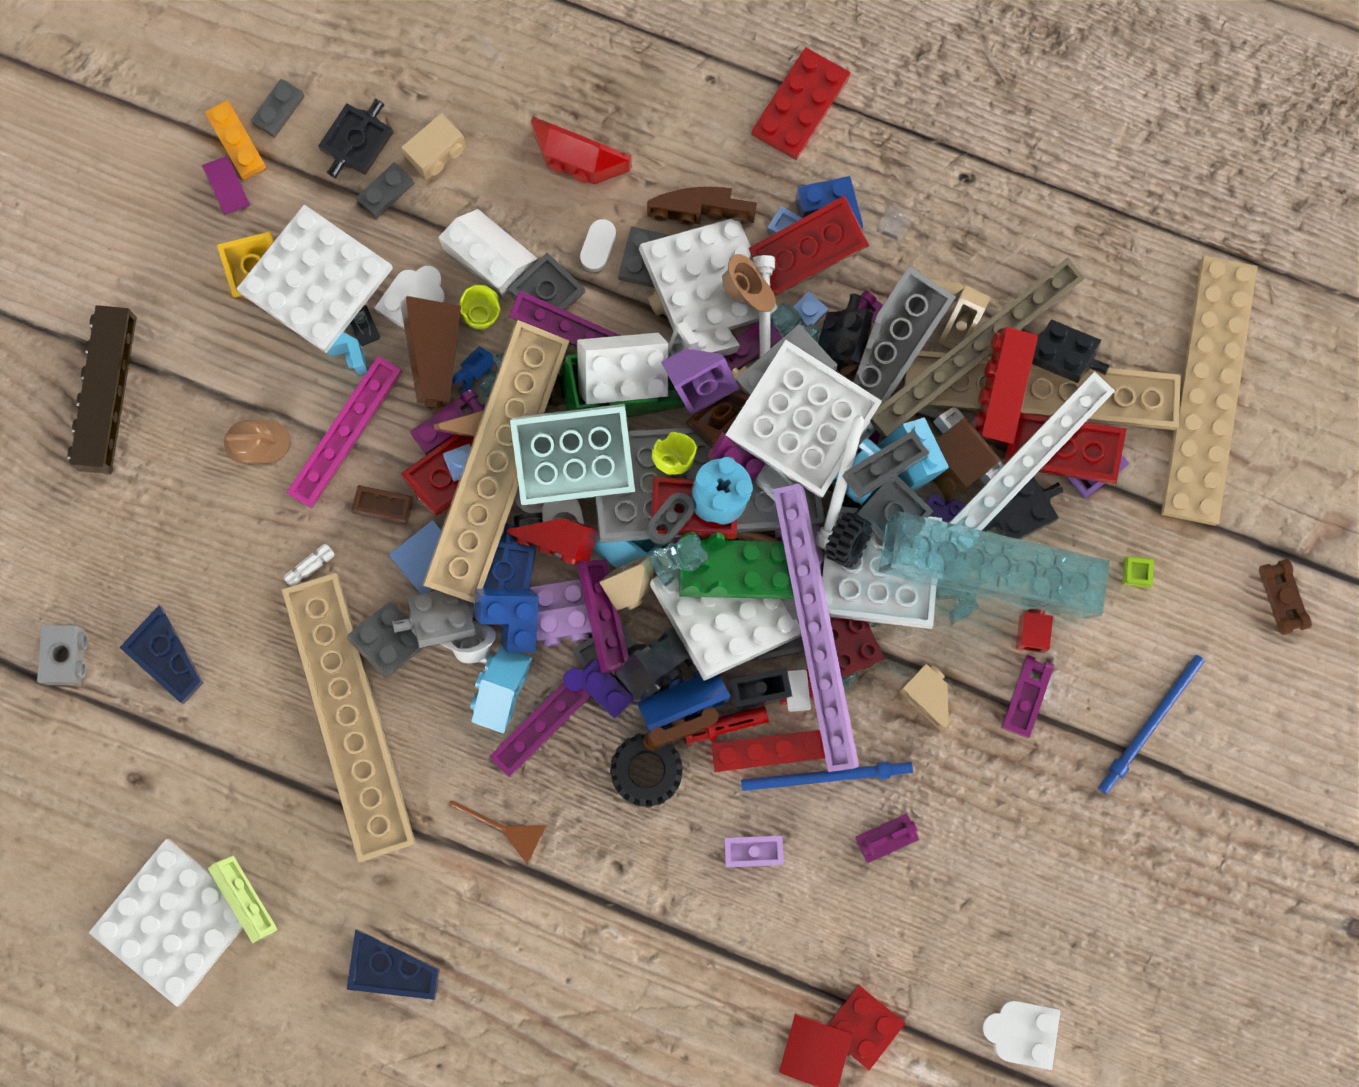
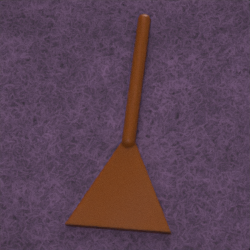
M455 801L449 802L450 806L501 830L526 864H528L547 826H504Z

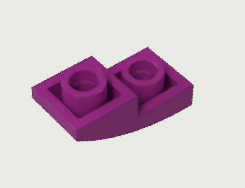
M228 156L202 165L224 216L250 206Z

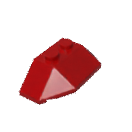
M534 116L531 119L533 134L544 161L554 172H565L572 175L579 182H590L592 184H598L630 172L632 168L631 155L619 152L614 148Z

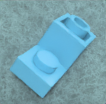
M343 332L328 350V354L332 357L345 353L349 369L354 368L358 376L366 374L368 367L360 343L357 339Z

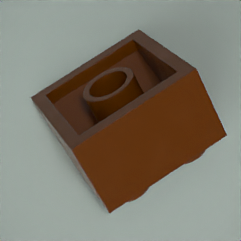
M735 391L693 414L686 423L712 449L721 433H727L750 396Z
M966 418L960 420L936 439L949 468L934 478L933 482L951 502L969 490L1001 461Z

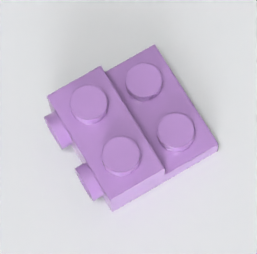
M580 579L529 587L539 596L536 633L539 644L544 643V647L560 645V640L572 638V642L589 640L592 630Z

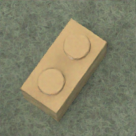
M441 113L402 146L405 158L427 180L432 175L439 174L449 160L459 157L464 151L466 144L463 134Z

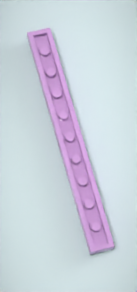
M800 483L773 489L828 772L857 768L859 764L805 490Z

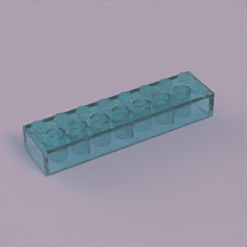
M899 511L887 517L879 573L1090 619L1103 616L1110 561Z

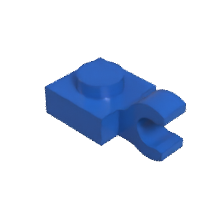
M478 346L460 364L462 369L453 375L452 383L457 386L460 381L464 380L463 385L458 389L464 394L473 388V379H479L481 376L486 375L497 359L489 351Z

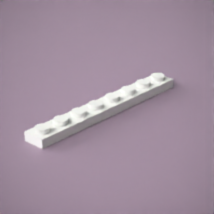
M1093 372L942 529L941 535L958 552H962L1115 390L1096 372Z

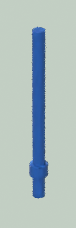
M1198 655L1193 657L1120 758L1112 762L1108 768L1109 773L1098 786L1100 792L1107 795L1118 779H1123L1129 771V764L1205 662L1202 657Z
M889 761L877 762L875 766L832 772L818 771L741 780L742 791L871 777H878L879 780L889 779L891 775L913 773L912 762L889 764Z

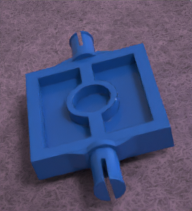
M505 524L503 540L499 541L483 589H530L536 548L520 545L514 541L515 536L507 533L510 527H517L514 524H511V526L510 524Z

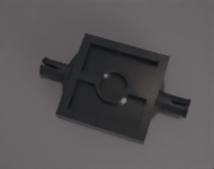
M375 98L368 111L357 109L348 103L345 104L318 145L320 151L328 154L335 160L327 171L329 176L337 179L344 166L353 168L364 175L367 174L393 134L392 128L380 122L377 118V115L385 106L382 101H378Z
M855 293L850 294L846 309L826 313L818 345L837 364V373H840V370L848 365L860 364L874 314L868 309H858L862 297Z
M1052 319L1045 330L1038 335L1032 364L1076 383H1079L1083 374L1090 369L1106 375L1110 364L1095 359L1096 352L1102 341L1101 339Z
M1033 476L979 534L982 535L995 527L1003 535L1008 545H1011L1054 523L1059 517L1052 507L1050 499L1063 493V488L1060 487L1061 484L1057 482L1043 489Z

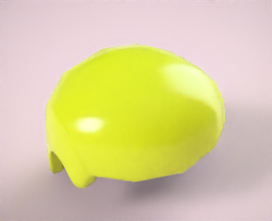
M473 285L467 288L459 303L461 306V319L468 327L474 330H485L493 326L499 317L501 309L497 293L486 285Z
M670 432L666 439L662 441L658 439L656 441L651 458L656 467L668 475L682 474L692 467L698 447L695 441L686 434Z

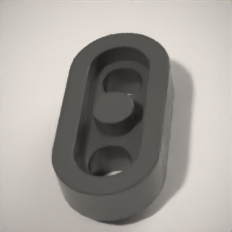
M675 493L665 501L649 521L647 534L651 541L659 545H665L676 537L694 512L695 506L690 496L684 493ZM675 507H680V508H682L683 513H681V514L676 513V512L674 511V508H675ZM663 528L666 530V534H659L656 529Z

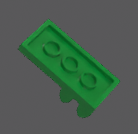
M688 532L680 537L678 542L679 597L793 599L794 594L783 542L725 540V536L718 532L704 540L698 539V535L695 532Z

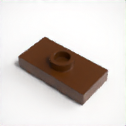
M358 485L351 512L357 515L407 525L414 498L410 495Z

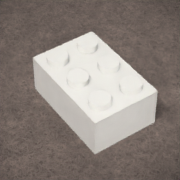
M659 333L577 340L578 393L586 404L668 396V374L661 363L668 359V343Z

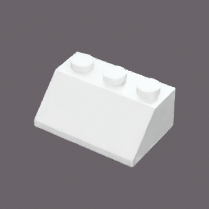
M479 209L457 217L438 237L445 252L486 286L494 290L502 299L509 293L508 288L538 261V258Z

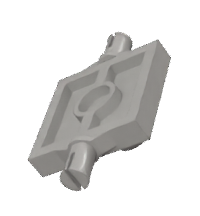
M439 591L407 597L410 611L409 618L392 621L394 633L411 629L417 637L419 648L476 636L473 624L475 604L471 605L468 601Z

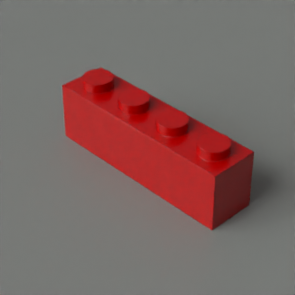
M1009 327L999 329L993 335L991 340L992 357L991 360H988L984 372L985 376H987L985 387L981 388L978 402L981 405L979 413L975 415L972 426L984 440L1002 445L1014 443L1038 335Z

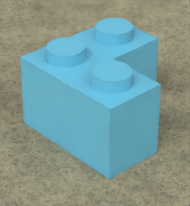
M501 646L495 656H489L485 666L486 672H480L475 685L479 692L474 695L470 709L474 710L473 723L501 733L505 732L513 717L518 694L527 679L532 657L518 652H507Z

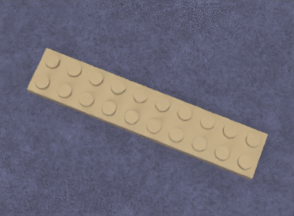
M1205 255L1201 259L1180 390L1179 428L1174 430L1161 515L1213 526L1219 524L1258 266Z
M515 321L422 586L475 604V591L484 587L519 486L510 420L512 417L544 414L569 340L522 321Z
M920 351L905 373L904 387L946 353ZM986 357L925 407L942 409L954 407L958 408V410L979 412L981 403L978 402L981 388L985 387L987 376H985L984 372L989 359L991 360V357ZM1031 365L1020 413L1051 417L1093 372H1096L1115 392L1086 422L1168 430L1179 428L1180 374L1109 368L1106 375L1090 369L1083 374L1079 383H1076L1038 366Z
M333 573L282 589L358 863L416 845L362 655L347 640V635L354 628L338 574Z

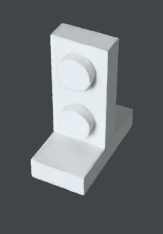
M682 322L675 326L668 345V358L686 348L726 356L737 353L740 345L728 328H714L693 333L688 324Z

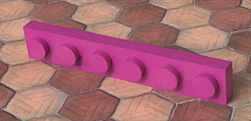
M377 356L286 492L289 496L311 509L314 507L403 373L400 368Z

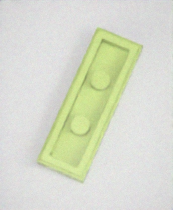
M234 856L216 862L208 868L252 943L278 930Z

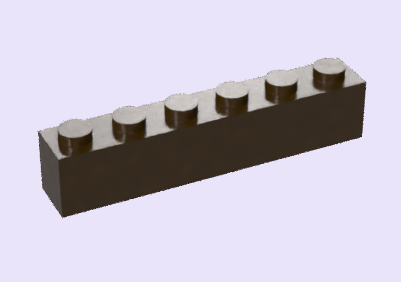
M96 305L95 312L90 317L91 336L85 346L87 355L86 366H83L81 370L82 390L81 393H78L76 400L78 414L77 419L72 424L73 444L69 447L67 454L69 465L78 471L112 474L137 317L129 308Z

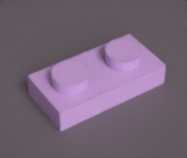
M782 836L724 838L725 867L784 865Z

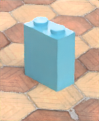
M925 417L901 425L877 445L880 449H883L913 430L929 451V455L924 460L899 474L898 477L914 492L949 468Z

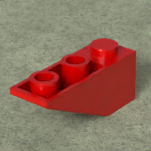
M563 518L511 528L507 531L508 534L517 537V543L532 547L533 544L538 545V551L552 556L556 552L562 555L560 560L577 565L578 561H590L599 533L596 528Z

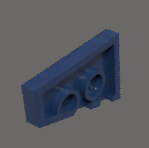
M160 605L119 647L182 704H185L204 683L163 607Z
M355 929L346 990L430 1000L436 999L439 968Z

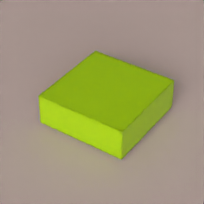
M1132 556L1124 557L1122 585L1151 588L1153 586L1154 559Z

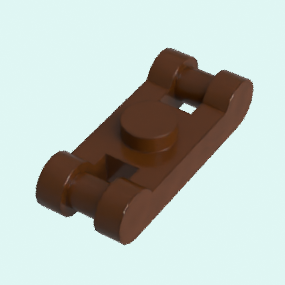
M1284 559L1278 561L1276 565H1261L1259 567L1260 577L1279 632L1282 635L1292 633L1294 629L1305 630L1311 628V618L1304 608L1293 576L1291 561ZM1280 575L1283 583L1276 584L1275 576ZM1292 610L1295 618L1289 619L1286 612Z
M708 707L698 713L693 720L687 722L684 717L670 723L671 728L668 730L659 727L654 728L644 736L643 745L648 750H655L703 731L717 722L718 712L714 708Z

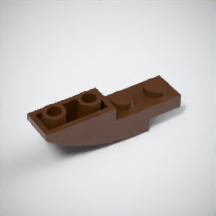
M692 187L671 191L648 200L647 216L657 221L675 220L682 225L688 226L700 224L701 215H706L713 220L733 218V220L739 221L741 224H747L748 222L754 223L757 202L732 199V188Z

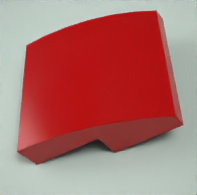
M795 1013L779 1073L816 1087H839L853 1035L852 1032L823 1024V1021Z

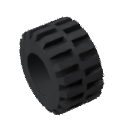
M639 733L635 734L632 738H627L621 746L617 747L614 756H612L610 775L615 789L623 799L639 807H652L663 804L678 790L682 779L683 765L681 756L672 743L655 750H648L643 745V738L646 734ZM643 753L657 756L664 767L662 779L652 787H641L634 783L630 776L631 762L635 757Z

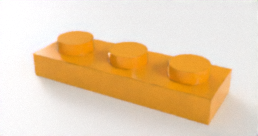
M228 100L205 111L207 118L243 181L267 169Z

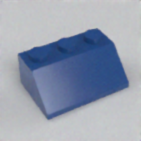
M699 671L692 673L694 678L683 682L682 678L666 684L668 689L662 692H656L651 697H648L646 694L643 695L641 700L637 702V706L648 732L658 727L664 730L671 728L669 724L685 717L686 720H690L708 707L715 709L729 703L730 695L720 675L718 674L704 681Z

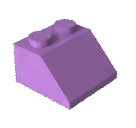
M686 348L661 362L690 415L740 389L722 354Z

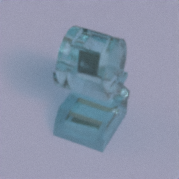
M783 302L770 314V322L783 337L800 324L816 342L819 340V327L812 323L805 327L801 315L790 304Z
M688 535L681 538L676 544L670 543L664 549L656 548L652 553L648 554V557L657 576L667 586L675 579L673 570L677 568L684 571L696 570L708 559V554L703 550L699 536Z
M941 569L938 571L935 598L937 600L955 599L958 603L957 607H954L949 615L951 625H953L979 607L976 602V594L970 592L965 585L958 586V577L952 570Z

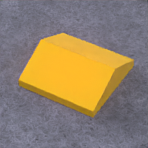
M271 231L217 244L233 298L243 296L238 292L237 287L274 243Z

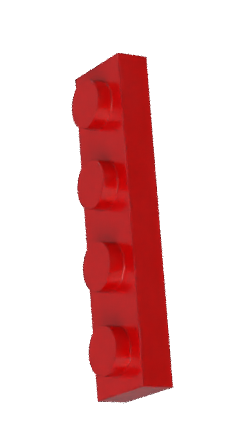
M820 730L711 743L715 773L826 759Z

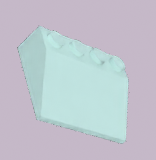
M625 404L511 418L510 425L521 505L635 492Z

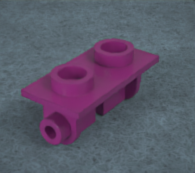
M907 813L855 837L867 864L919 840L916 833L918 832L916 825L910 820Z

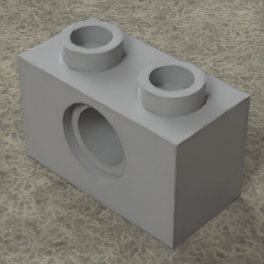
M41 625L38 683L45 685H82V678L86 674L83 654L88 646V636L85 633V629L76 625ZM65 649H68V658L64 662H61V652Z

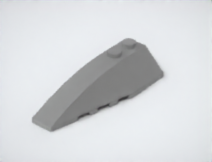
M909 266L877 314L853 383L880 399L882 402L879 406L885 403L956 296Z

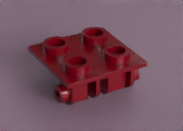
M836 618L830 621L841 678L862 669L865 670L885 660L867 621Z

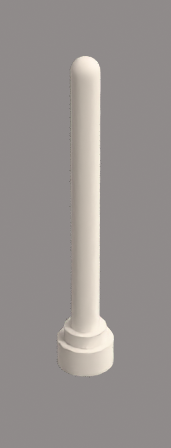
M768 255L754 257V265L770 286V276L772 271L775 270V257ZM759 311L760 358L771 349L770 311Z
M856 416L853 419L824 527H821L820 531L816 533L815 545L826 549V544L829 542L827 539L833 533V526L836 527L848 485L842 475L853 466L865 422L862 416Z

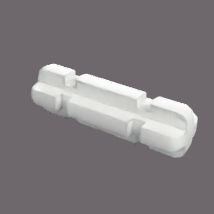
M327 544L321 545L316 549L317 553H311L295 566L296 569L294 571L291 569L284 575V580L290 587L302 583L301 579H307L323 566L322 563L324 561L328 562L334 557V552Z

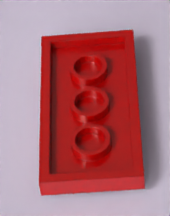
M805 47L755 124L751 135L797 161L846 84L851 72Z
M842 196L748 249L753 258L762 255L775 257V270L772 271L770 276V288L774 295L777 296L870 245L847 198Z
M1020 413L1014 443L1008 444L1004 465L1050 417ZM1085 422L1038 472L1117 484L1127 428Z

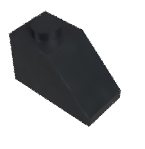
M787 668L730 679L735 707L738 709L766 705L793 697Z

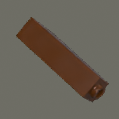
M406 296L401 302V312L417 403L425 404V408L440 410L441 407H445L450 403L461 306Z

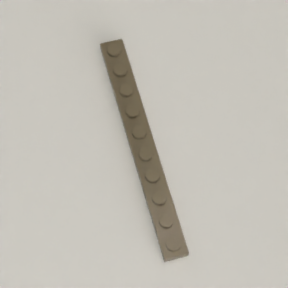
M1067 257L879 406L870 420L873 427L883 439L888 437L993 352V349H991L992 337L999 329L1005 327L1017 330L1023 329L1084 280L1085 277Z

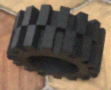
M850 512L844 513L842 518L837 520V526H833V533L827 539L829 542L825 547L827 549L825 551L826 558L846 568L853 567V564L858 562V557H862L863 550H866L868 546L866 545L867 541H870L871 536L869 534L872 532L870 521Z

